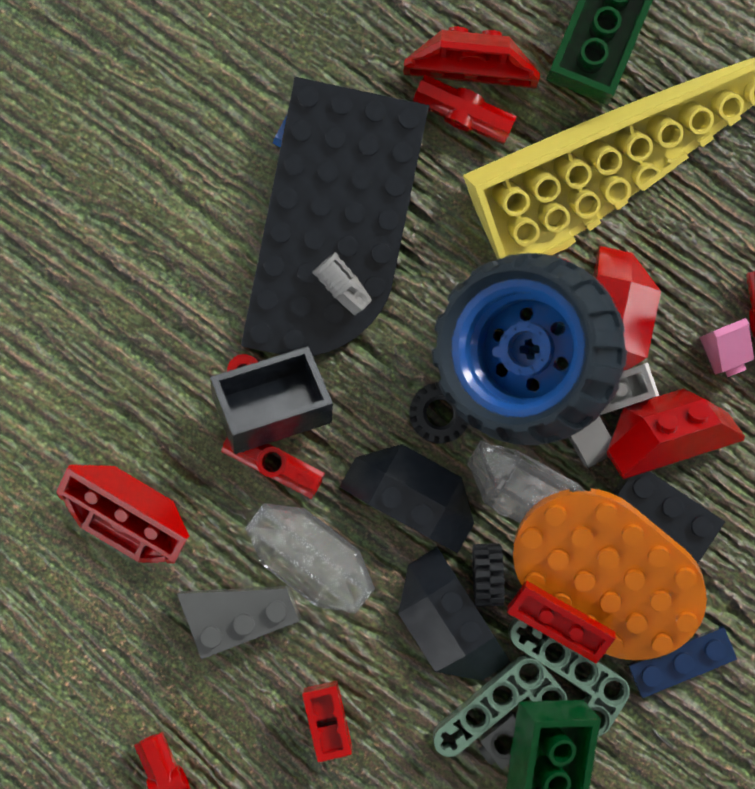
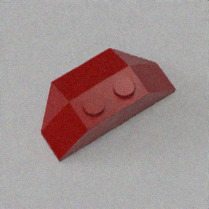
M449 27L448 30L438 32L404 60L403 75L424 77V75L437 79L535 89L540 80L539 71L509 36H502V33L496 30H484L480 34L470 33L464 27Z
M599 246L593 277L607 290L618 312L621 314L625 328L624 337L627 350L626 365L623 369L625 371L648 358L661 290L633 253Z
M683 388L623 407L608 447L607 455L622 479H626L744 441L745 435L727 411Z
M69 465L56 494L60 500H64L68 511L80 528L137 562H166L174 564L177 561L189 538V534L173 500L116 466Z

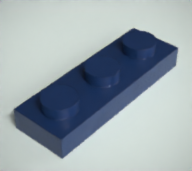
M720 626L691 638L683 646L667 655L649 660H637L627 666L640 697L645 698L735 661L737 657L725 628Z

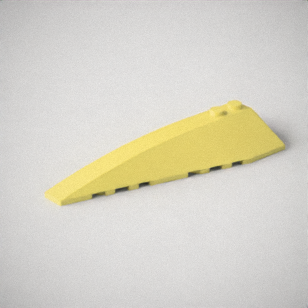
M755 57L683 82L604 113L464 174L463 177L473 206L497 259L522 253L554 255L567 249L576 242L573 236L585 229L593 230L601 224L600 220L611 211L621 209L629 203L627 200L640 190L645 191L688 159V154L697 147L701 146L703 148L714 139L713 135L727 125L731 127L742 119L740 115L752 106H755Z

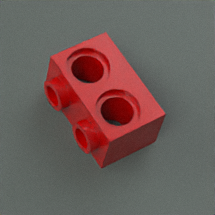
M338 680L304 688L302 696L317 762L352 755L353 746Z

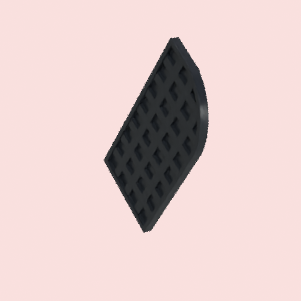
M300 77L294 78L241 347L282 355L309 346L313 356L337 349L355 339L380 314L392 289L429 105ZM335 252L345 262V265L352 270L351 272L358 277V280L372 299L369 305L356 315H353L334 298L332 293L325 288L326 286L319 281V278L312 273L324 260Z

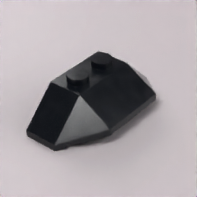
M403 444L356 457L339 486L365 503L456 553L460 551L474 525L462 477Z
M435 547L408 565L398 614L435 672L483 681L511 663L438 547Z

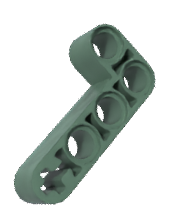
M514 618L508 627V635L513 644L587 692L583 700L592 710L601 712L602 718L598 736L604 735L610 729L629 698L630 688L628 683L602 663L598 662L596 664L562 644V654L558 659H546V647L551 643L559 642L547 635L542 637V633L531 626L529 631L540 639L538 645L526 637L520 641L517 629L519 627L526 628L528 625ZM581 662H588L591 665L590 674L584 679L576 678L574 675L576 665ZM610 681H618L620 684L619 693L614 697H606L604 695V687Z
M528 654L521 655L437 724L433 731L434 746L443 756H456L526 697H529L531 701H541L543 694L549 690L558 692V701H567V696L539 661ZM527 663L534 664L537 667V673L531 680H523L519 677L520 668ZM499 686H507L511 690L510 697L505 702H497L493 699V691ZM472 708H479L484 711V719L478 724H471L466 721V714ZM460 719L463 728L469 733L464 735L462 729H460L454 735L456 742L453 745L449 742L442 744V733L447 732L451 735L459 729L456 721Z

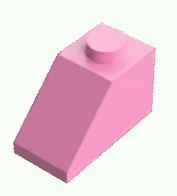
M746 318L700 337L715 374L725 371L727 377L747 370L744 363L754 360L750 328Z

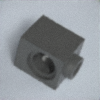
M511 711L479 737L482 744L479 751L490 765L496 762L501 769L510 764L512 745L507 750H499L494 746V742L501 734H508L512 738L514 737L516 717Z

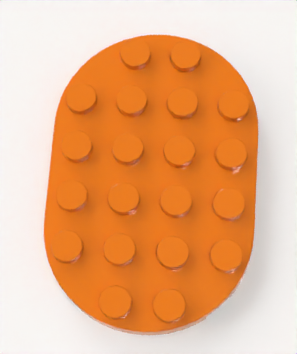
M592 488L591 491L569 492V489L563 490L539 501L527 512L520 522L514 540L513 562L521 585L523 586L527 580L615 631L616 639L605 654L625 660L658 658L683 646L701 625L706 611L707 595L704 577L697 562L681 545L635 507L617 495Z

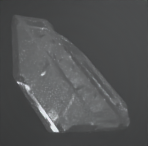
M485 441L479 442L468 460L469 467L484 503L493 508L498 514L508 516L519 523L535 504L547 496L569 489V492L585 491L578 483L520 451L500 445H490Z
M264 503L245 528L248 536H251L254 549L261 564L316 607L346 610L349 613L355 614L375 589L360 550L305 508Z

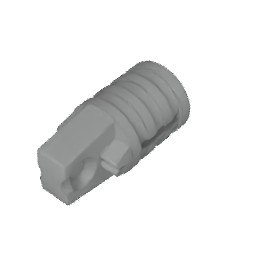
M335 252L324 260L312 273L319 278V281L326 286L325 288L332 293L334 298L353 315H356L365 309L372 299L358 280V277L351 272L352 270L345 265V262Z

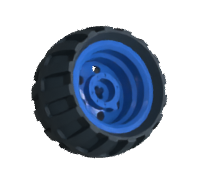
M522 253L508 255L498 260L487 262L473 270L470 277L463 283L457 284L447 297L449 304L445 312L438 315L434 330L438 331L437 348L432 349L433 366L439 369L441 380H439L438 384L443 395L448 401L453 403L457 414L470 426L487 434L489 437L518 445L547 444L568 438L594 422L613 400L619 388V382L627 359L624 323L610 294L598 280L583 268L565 259L546 254ZM525 308L533 310V317L528 321L521 314ZM562 322L565 325L564 333L555 335L558 323ZM501 328L504 330V334L500 342H497L494 334L497 329ZM539 345V353L529 354L530 346ZM559 357H564L568 361V368L564 371H561L556 363ZM501 363L508 369V373L504 377H501L497 372V367ZM534 378L539 381V389L535 392L529 389Z

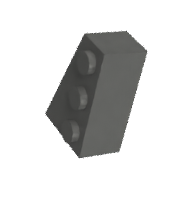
M290 586L187 590L177 593L201 659L297 623L301 619Z

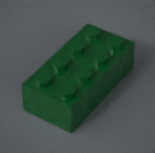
M578 0L546 81L608 105L616 92L653 0Z
M584 700L518 703L506 789H590L601 719Z

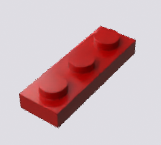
M527 580L508 605V614L596 664L616 639V632Z

